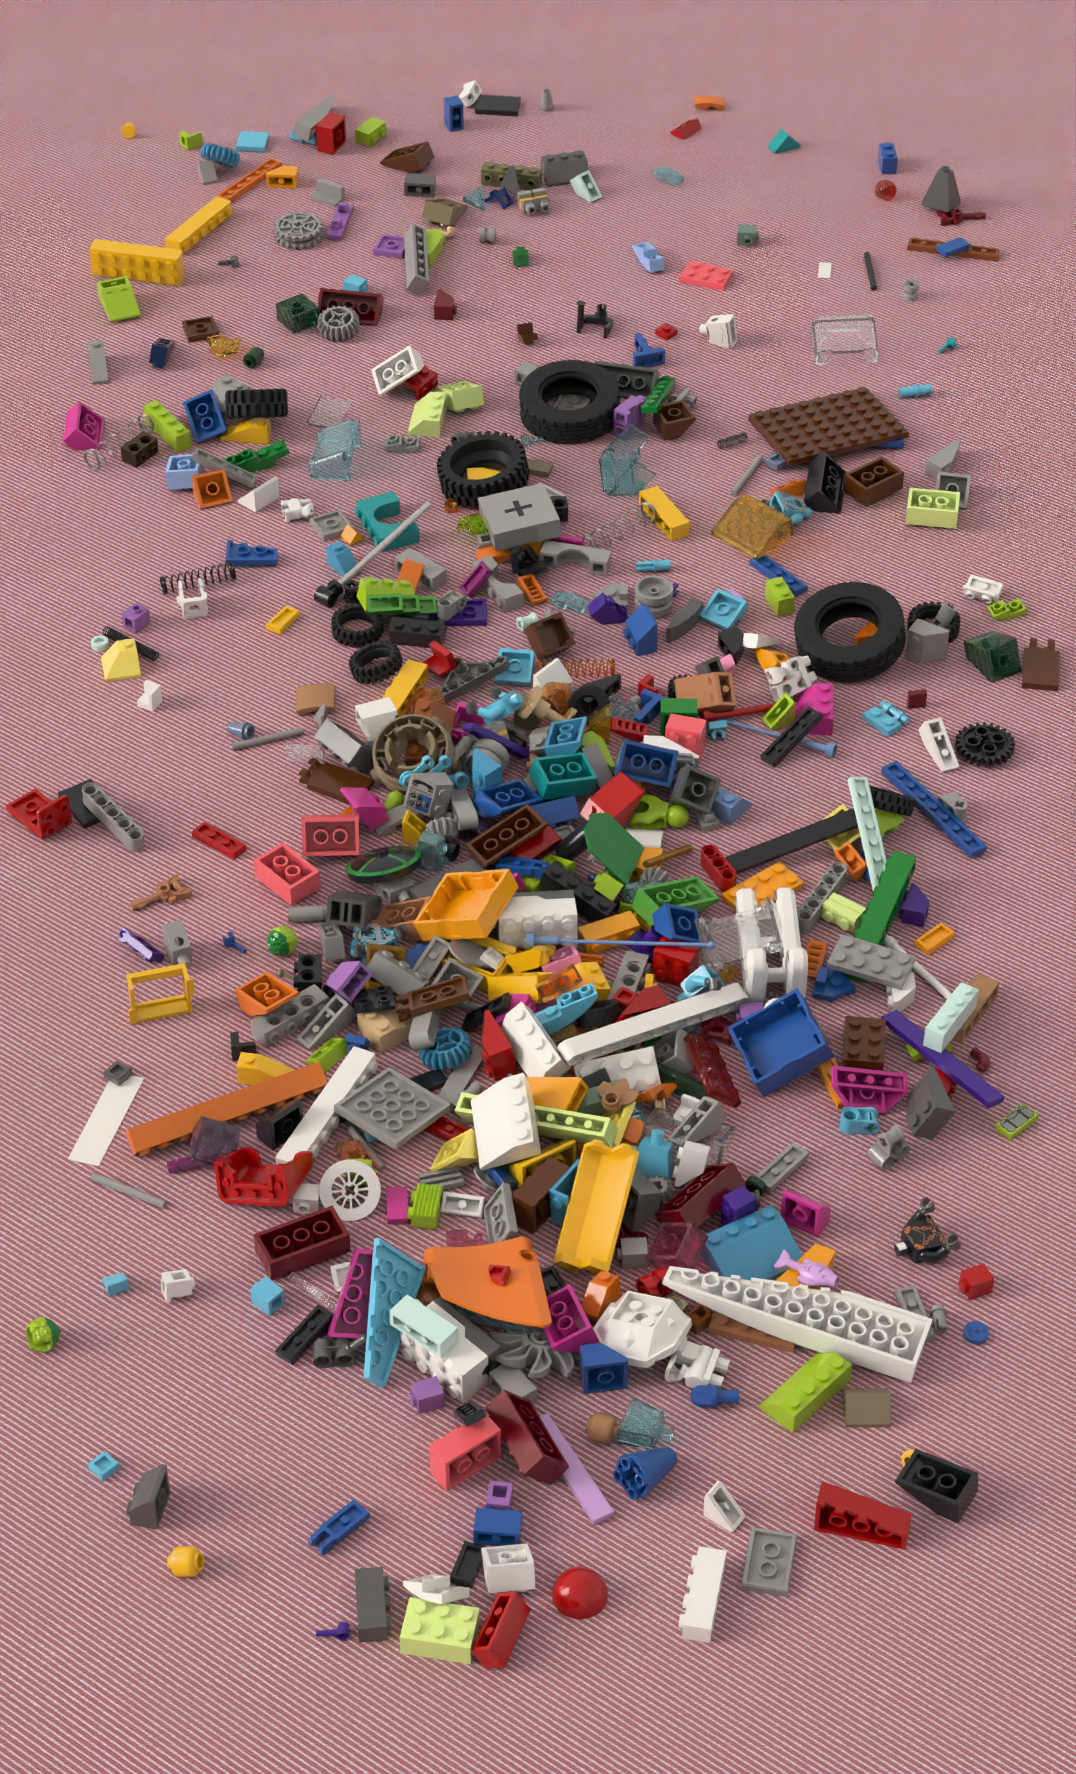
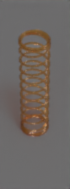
M545 659L543 661V666L542 660H538V672L542 668H544V665H547ZM566 659L564 662V667H566L567 663L570 677L572 675L573 662L576 678L579 676L580 662L584 678L586 676L587 662L591 678L593 677L594 663L598 678L600 677L601 663L603 664L605 678L607 677L609 663L611 676L615 675V659L607 660L606 673L603 659L600 660L599 673L596 659L593 660L592 672L589 659L586 660L585 671L581 659L578 663V670H576L574 659L571 662L570 671L568 660Z

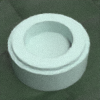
M105 636L94 637L91 640L92 649L97 652L107 650L109 648L108 638Z

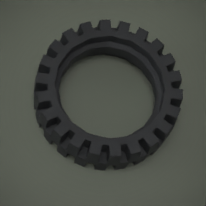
M924 602L923 605L918 604L917 607L914 606L909 612L907 629L917 619L935 618L942 606L941 602H937V604H934V602H930V604ZM958 612L955 613L949 624L950 626L945 628L950 630L948 640L950 643L959 634L960 615Z
M352 603L350 607L344 605V609L340 607L332 615V635L335 640H338V643H343L344 646L350 644L352 648H354V645L360 648L361 645L365 647L368 643L372 645V642H377L382 637L383 616L382 614L365 612L361 603H358L357 606ZM357 619L366 620L374 624L371 628L363 631H349L342 627L344 623Z
M380 640L378 643L376 641L372 642V645L366 644L365 648L360 647L359 651H355L354 655H351L348 664L357 682L361 684H370L372 682V684H375L377 681L382 682L384 678L386 680L389 679L390 675L394 676L395 672H398L402 667L403 659L396 643ZM388 657L384 662L372 667H364L367 663L371 662L374 659Z
M869 786L874 808L904 816L912 815L916 799L883 788Z

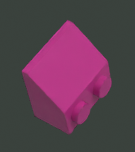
M343 787L340 789L354 811L359 814V817L371 832L389 820L385 813L388 811L382 802L378 803L380 800L374 792L370 794L366 788Z
M784 1190L782 1192L781 1216L785 1223L814 1237H818L830 1221L831 1207L797 1191Z

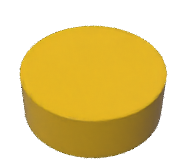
M126 123L121 128V133L125 138H133L136 134V127L131 123Z

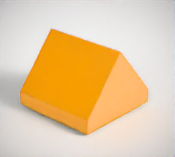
M348 524L341 534V538L350 546L364 540V537Z

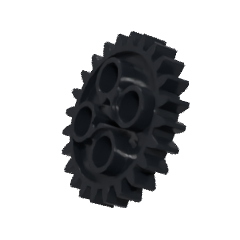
M976 722V726L969 724V728L964 726L963 730H959V734L956 735L955 747L956 752H959V757L964 756V761L970 760V764L976 762L977 766L983 764L984 767H987V764H990L994 767V763L1000 766L1001 761L1006 763L1007 759H1011V756L1014 754L1015 742L1014 737H1011V732L1006 733V728L1000 729V725L993 727V723L986 725V722H983V725H980Z

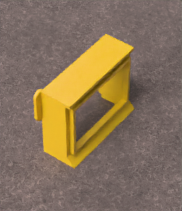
M490 937L464 939L485 948L491 947L497 952L506 955L493 973L467 965L455 958L451 952H449L445 959H442V968L450 957L484 976L478 987L488 991L487 977L510 973L512 968L506 963L508 953L517 952V948Z
M185 963L126 974L130 1000L128 1013L131 1025L193 1012L191 995L195 993L194 981L189 978ZM182 975L183 995L135 1004L133 984Z

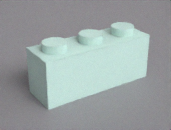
M406 1295L390 1310V1325L440 1358L458 1342V1327L453 1322L442 1318L435 1310H430L424 1306L418 1299H413Z

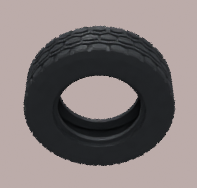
M561 360L541 366L524 379L519 391L520 416L524 426L538 438L558 444L584 443L603 436L614 426V409L620 405L619 385L615 377L605 368L581 360ZM561 394H581L593 400L588 406L576 410H560L546 404L548 400Z
M844 582L821 589L803 603L794 622L799 656H809L811 665L806 667L819 677L830 681L849 683L864 681L878 676L893 666L905 647L904 615L900 604L885 589L869 583ZM845 618H863L871 621L878 627L877 632L869 640L855 646L834 645L822 637L825 630L831 624Z

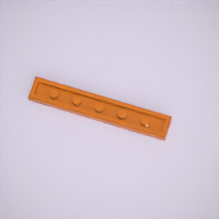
M273 158L268 159L218 194L217 197L229 200L232 203L266 179L267 172L281 167L282 162Z

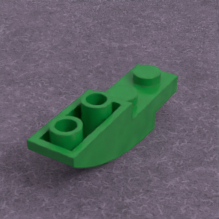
M281 440L253 452L252 448L243 450L223 460L248 472H255L277 465L275 460L290 454L284 440Z

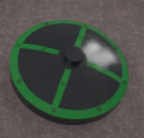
M388 846L374 849L352 859L346 866L347 876L351 881L357 883H379L397 879L413 872L421 865V852L412 846Z

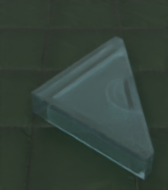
M483 186L463 196V202L484 211Z

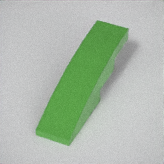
M402 593L367 595L368 613L383 615H437L436 596L419 597V595H402Z

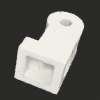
M474 80L464 84V90L459 97L465 107H468L477 100L482 89L477 81Z

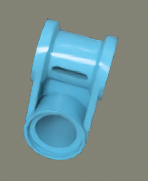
M846 1107L841 1112L839 1129L842 1133L848 1135L876 1134L880 1130V1124L877 1122L878 1111L873 1107Z

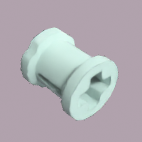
M533 612L528 616L516 618L518 629L521 632H524V629L531 623L538 621L537 615Z

